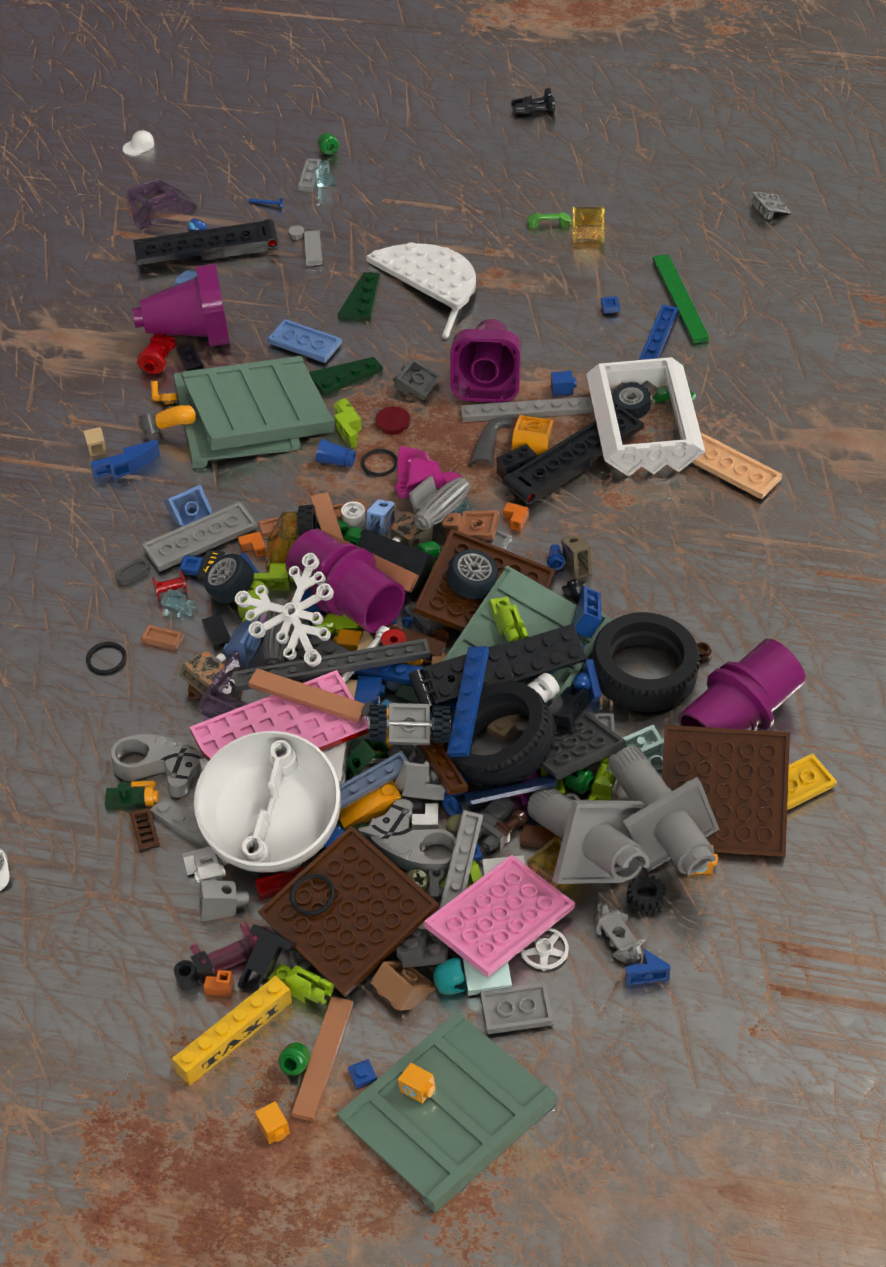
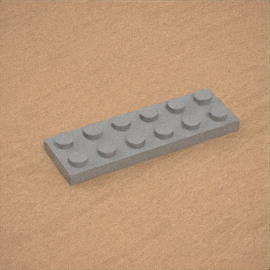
M238 502L142 544L145 553L160 572L181 563L185 555L194 557L207 551V549L210 550L257 529V523L241 502Z

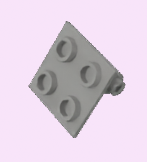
M752 192L754 196L751 200L752 205L765 219H772L774 212L791 214L787 205L782 203L776 194Z

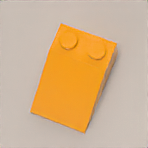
M519 415L513 430L511 450L527 444L536 453V456L547 451L554 420Z
M393 780L341 809L339 821L343 829L347 830L350 826L356 827L371 822L372 818L376 819L385 815L393 803L401 799V795Z

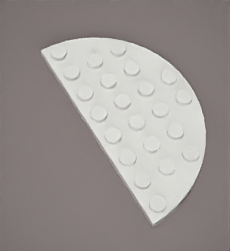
M410 242L408 244L375 250L366 256V261L456 311L468 303L469 297L474 294L476 289V274L471 263L461 254L447 247Z

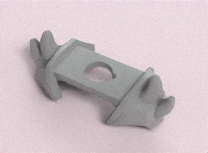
M599 902L597 906L598 915L595 918L596 933L601 935V928H603L617 949L612 954L616 959L621 960L628 966L640 962L642 959L640 945L646 941L645 938L637 941L625 924L628 914L608 909L607 904ZM616 928L623 929L625 932L624 938L621 939L614 936L612 931Z

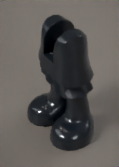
M546 88L544 96L541 98L532 99V95H530L529 97L525 96L511 101L513 112L516 115H527L531 111L554 112L556 109L551 88Z

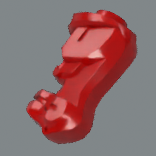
M155 334L150 337L149 345L137 356L138 366L149 374H160L165 370L166 361L164 358L176 346L173 336Z

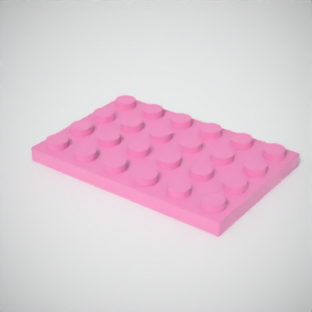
M511 855L424 921V927L488 978L571 912L575 907V902Z

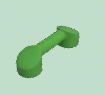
M564 212L559 214L534 213L527 219V225L531 228L538 227L542 220H559V225L562 227L571 225V217Z

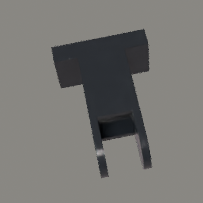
M567 687L549 706V710L556 723V732L573 734L576 731L574 721L585 710L590 701V694L587 689H581L575 695L574 688Z
M253 924L250 933L259 936L240 977L238 988L243 989L252 971L261 974L255 989L257 991L268 982V978L275 967L282 949L294 951L297 943Z

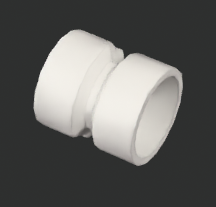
M353 501L344 504L341 509L342 521L348 524L349 529L352 527L366 529L364 506L359 502Z
M543 673L534 682L527 685L535 689L545 703L560 691L557 681L548 673Z

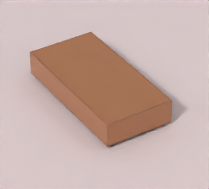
M148 624L141 637V642L177 651L184 638V634Z

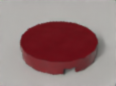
M386 407L380 410L375 418L377 428L381 429L385 434H400L404 429L407 430L410 425V415L401 407Z

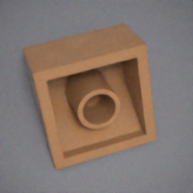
M401 960L383 962L370 982L376 988V992L386 997L391 1002V1006L399 1011L413 1009L436 989V985L416 967L403 968Z

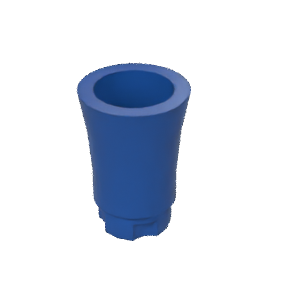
M321 439L316 453L317 463H328L352 468L356 458L354 450L325 439Z

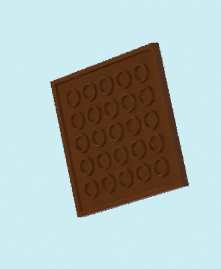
M451 529L413 612L463 632L486 598L474 600L461 597L454 593L447 583L446 574L450 561L456 553L463 550H478L488 554L497 565L498 578L508 565L547 589L555 569Z
M665 725L662 779L672 791L696 777L700 780L720 829L706 837L710 844L713 845L714 853L786 857L790 732Z
M350 826L258 911V914L279 935L297 943L294 949L346 997L439 908V904L353 826ZM321 874L327 877L334 885L335 896L332 904L326 911L314 916H307L297 912L290 900L293 885L305 875ZM310 878L303 881L295 891L296 904L306 911L319 910L326 905L330 898L329 885L319 878Z

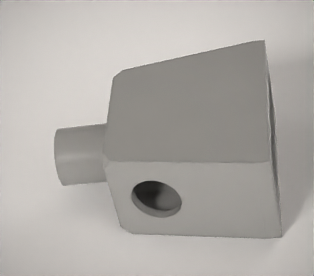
M201 880L199 896L201 921L236 915L237 905L249 903L248 891L236 892L235 882Z

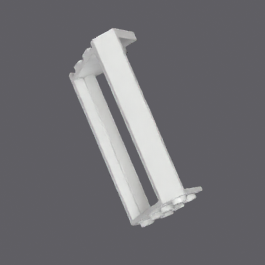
M672 357L600 363L586 374L604 461L628 477L641 467L652 474L658 472L665 465H669L680 472L705 453L684 367ZM647 380L657 388L666 382L681 440L622 445L611 391L622 382L626 384L630 382L639 383L641 385Z

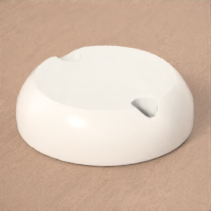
M279 731L251 733L221 748L209 760L201 772L194 794V810L198 827L212 850L229 864L244 870L261 873L283 871L295 867L314 856L326 844L335 830L341 807L339 781L326 755L308 740L294 734Z

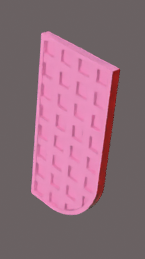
M337 670L303 683L354 700ZM271 695L190 727V732L202 755L209 761L221 748L251 733L262 731L287 732L308 740L321 751L367 734L369 729L364 715L360 722L356 723Z

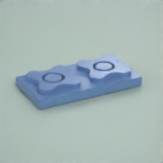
M284 319L267 338V342L326 363L342 344V338Z

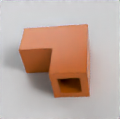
M507 502L503 509V518L510 519L511 529L521 531L529 516V508Z
M260 531L238 537L242 553L253 550L256 558L267 555Z
M218 970L217 977L206 976L204 983L205 995L232 997L235 986L232 971Z

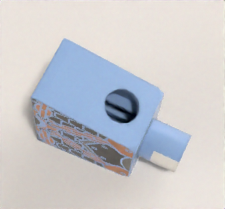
M377 500L367 510L366 529L387 537L391 526L395 523L396 505L392 501Z

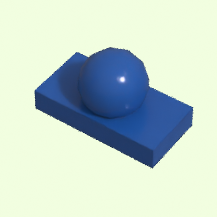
M588 659L582 665L584 673L581 672L574 677L573 685L578 691L587 689L590 694V703L597 702L602 694L594 660Z

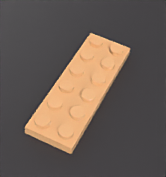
M701 433L705 453L692 462L698 467L760 499H763L782 479V474Z

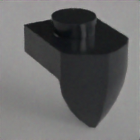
M572 579L567 582V585L562 586L563 594L570 595L578 604L583 586L587 587L584 581Z

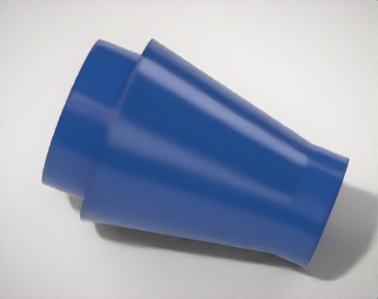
M553 544L550 546L547 565L552 569L559 570L564 566L565 558L561 547L558 544Z

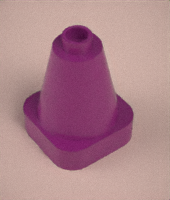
M216 263L196 266V278L141 299V307L132 308L135 328L144 327L147 334L208 337L210 347L230 344Z
M487 319L482 321L475 329H464L455 335L450 351V387L452 393L457 398L464 401L503 403L509 402L517 396L521 381L522 345L520 339L514 333L508 331L501 321Z

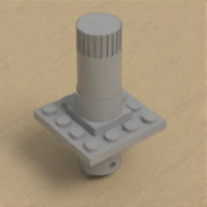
M630 746L618 751L610 761V771L631 801H641L645 804L644 809L630 815L623 822L631 839L643 848L644 853L649 858V867H644L646 871L650 872L671 859L681 873L689 876L704 868L709 862L716 860L714 848L706 837L720 829L700 780L696 777L672 791L639 747Z
M553 787L536 790L532 797H530V801H528L527 811L529 816L562 839L552 880L557 884L624 883L635 877L642 867H649L648 856L644 853L643 848L631 839L623 822L630 815L644 809L645 804L641 801L570 800Z

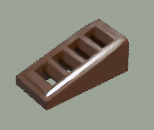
M150 807L130 812V819L139 851L160 846ZM148 819V821H146V822H142V823H138V824H137V822H136V821ZM150 826V828L138 830L140 827ZM148 832H151V833H152V834H150V835H146V836L140 837V834H144V833H148ZM152 838L154 840L153 842L142 844L144 840Z

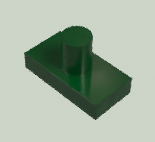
M121 782L117 788H106L105 808H146L144 798L145 787H130L128 782Z

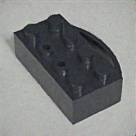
M367 529L363 530L357 545L419 575L412 592L404 590L405 594L422 592L436 560V557Z

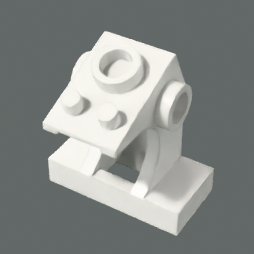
M210 846L182 853L187 875L194 874L197 884L201 883V880L223 881L222 877L226 876L224 865H227L228 862L219 857ZM212 859L211 861L200 863L201 861Z

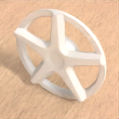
M553 928L547 930L554 932L549 939L538 937L534 940L536 947L528 950L523 949L520 952L521 957L528 965L546 971L558 967L566 960L569 952L567 939L562 933ZM559 937L562 938L565 944V952L553 947ZM538 954L540 956V964L532 962L527 956ZM549 955L562 957L557 962L547 965Z

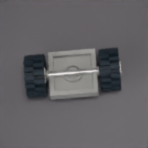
M389 703L387 719L386 705L370 704L368 717L369 741H386V731L388 728V745H429L431 729L432 742L449 743L451 726L450 707L433 706L432 719L430 720V704Z

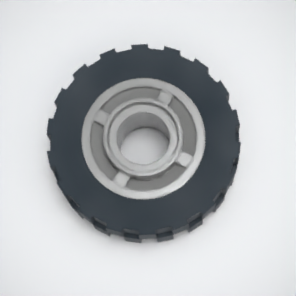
M632 382L624 383L618 386L612 394L614 408L620 405L636 418L643 417L650 410V392L644 385Z

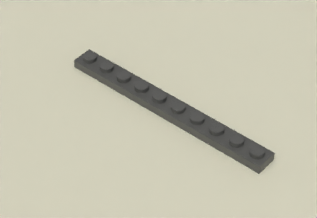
M427 638L321 656L320 664L315 667L309 666L303 659L234 671L233 677L237 692L253 689L249 687L248 682L256 669H261L294 681L317 678L335 670L340 674L431 658Z

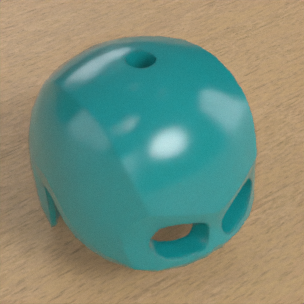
M460 958L448 959L445 963L438 964L435 967L433 978L440 993L452 995L465 991V976L461 968Z

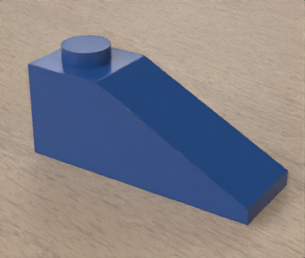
M583 586L573 623L579 636H586L591 639L602 621L601 593Z
M359 675L354 700L364 704L367 702L377 705L381 704V698L385 697L386 685L382 684V677Z

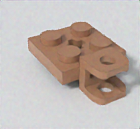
M499 510L463 511L462 517L461 513H450L442 521V526L446 528L445 538L448 537L451 529H454L482 541L494 540L500 517Z

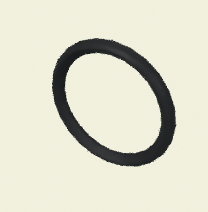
M374 449L363 456L361 466L370 475L385 476L397 468L398 458L390 450ZM384 452L394 458L395 464L386 472L376 473L366 468L365 460L373 453Z
M115 642L96 644L86 655L87 666L92 671L101 674L112 673L118 670L126 661L125 649ZM106 645L119 648L122 652V660L114 668L100 670L91 665L90 656L95 649Z
M305 875L297 880L291 889V904L297 912L303 915H318L326 911L332 904L335 896L334 885L324 875ZM310 878L322 879L330 887L328 902L316 911L303 910L295 902L297 887L303 881Z

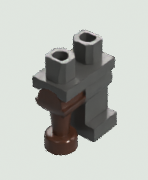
M508 798L495 799L488 807L479 812V814L483 815L478 839L480 837L484 839L482 847L490 853L496 848L501 851L504 848V844L510 841L512 830L517 825L523 826L528 821V818L520 809H516L513 812V802Z

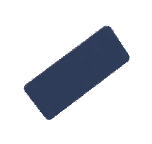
M544 775L522 780L508 786L490 787L464 793V798L468 805L554 787L557 786V782L551 775Z

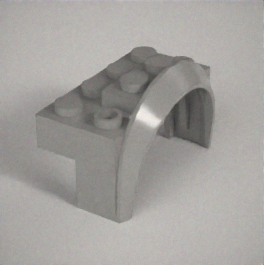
M413 745L417 756L421 758H413L412 763L403 761L398 777L393 780L394 784L402 792V796L443 801L444 787L418 745Z

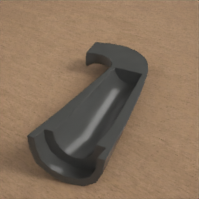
M498 418L490 421L485 426L469 461V466H471V463H475V460L482 459L488 461L491 464V468H494L497 431L501 428L511 429L514 419Z

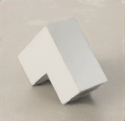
M438 803L425 804V814H412V830L438 829Z

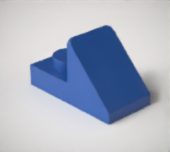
M645 949L643 953L644 964L636 963L625 967L626 985L670 980V964Z

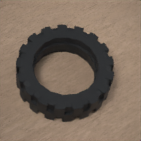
M314 505L299 506L297 522L300 537L311 529H318V520Z

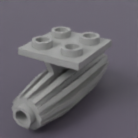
M433 476L427 477L409 493L415 514V525L419 529L427 530L443 521L461 504L470 491L468 481L459 477L436 490Z
M277 598L272 603L284 606L289 602L287 599ZM269 611L266 621L281 613ZM300 618L302 624L310 626L309 622ZM283 622L267 630L264 635L263 656L265 666L285 662L286 657L283 655V651L288 646V643L280 644L276 639V635L280 632ZM293 623L288 632L289 638H291L295 628ZM300 638L296 645L298 650L303 647Z

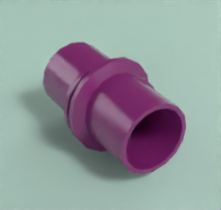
M311 529L303 533L294 542L286 558V571L288 575L289 569L293 566L299 567L303 574L305 566L302 564V558L307 553H313L319 559V565L312 571L310 577L316 572H322L326 577L325 583L329 584L334 591L333 597L330 600H321L315 603L317 608L326 613L339 616L345 615L370 633H376L381 626L388 627L395 621L405 601L404 588L397 581L376 568V561L371 552L364 548H358L352 543L341 544L320 529ZM315 584L308 588L312 592V596L316 594L319 585Z
M766 638L739 662L728 661L719 669L710 673L707 678L708 689L678 715V722L680 726L742 730H757L760 728L767 730L774 725L772 712L805 683L804 669L793 653L783 644L774 639Z

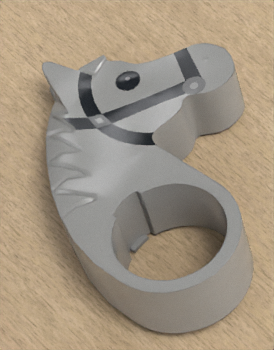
M138 734L122 738L113 745L111 750L112 766L117 776L125 780H137L162 772L166 773L169 794L175 798H181L188 793L192 779L202 772L199 760L205 758L200 750L185 742L155 734ZM130 752H137L146 756L144 760L136 764H125L118 760L121 756Z
M407 799L396 800L385 815L376 819L372 818L370 826L358 829L361 835L399 867L408 871L420 869L427 876H429V870L433 871V876H440L441 869L444 870L445 875L448 874L452 855L444 860H432L426 857L423 851L431 845L439 844L448 847L453 852L456 837L442 829H409V823L412 821L413 814L411 801Z

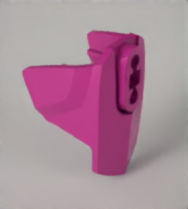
M404 446L399 447L397 484L394 486V491L397 492L398 498H409V493L429 476H433L436 489L441 488L456 478L462 477L452 471L442 473L438 462L430 460L426 451Z

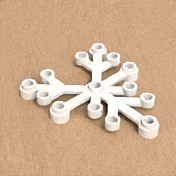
M307 553L302 558V564L305 566L303 574L297 566L289 569V575L297 585L292 602L284 606L271 603L268 597L269 591L264 585H259L255 589V593L261 600L252 598L247 591H239L235 596V602L242 608L249 606L257 607L248 610L245 614L246 619L251 622L249 633L254 638H262L267 630L283 622L280 632L276 635V639L280 644L288 643V646L283 651V655L288 660H293L297 655L295 648L300 638L306 651L304 661L309 666L315 667L320 664L321 655L313 649L307 634L318 636L322 641H327L331 633L324 627L317 628L302 624L300 618L309 620L314 625L322 624L323 616L319 612L312 613L304 610L321 600H330L333 597L334 591L329 584L325 583L326 577L322 572H316L310 577L312 571L318 567L319 559L315 554ZM315 584L319 585L315 595L300 602L306 589ZM268 610L281 613L263 624L257 621L259 615ZM293 623L295 628L291 638H289L288 632ZM292 651V654L287 656L288 652Z

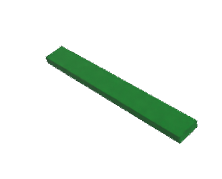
M669 254L654 256L653 263L674 306L678 307L679 317L692 343L709 341V335Z

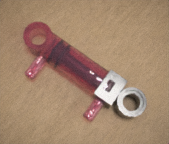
M243 922L240 924V929L245 938L209 954H206L205 951L201 952L198 944H192L190 946L193 954L191 961L182 960L174 967L177 986L182 990H190L197 985L198 979L202 985L205 983L206 976L215 977L218 970H226L249 960L259 936L250 933L249 925L247 922ZM261 926V927H263V928H265V929L270 930V931L273 932V930H272L271 928H269V927H267V926Z

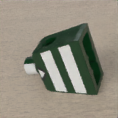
M363 739L346 759V764L350 767L346 772V777L350 780L387 759L389 749L384 742Z

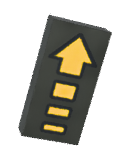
M207 549L197 575L198 581H204L208 568L214 561L224 556L225 552Z

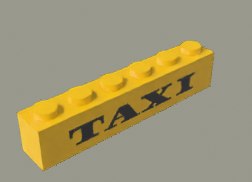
M275 975L175 1055L172 1060L176 1073L189 1086L288 1007L292 1003L290 989Z

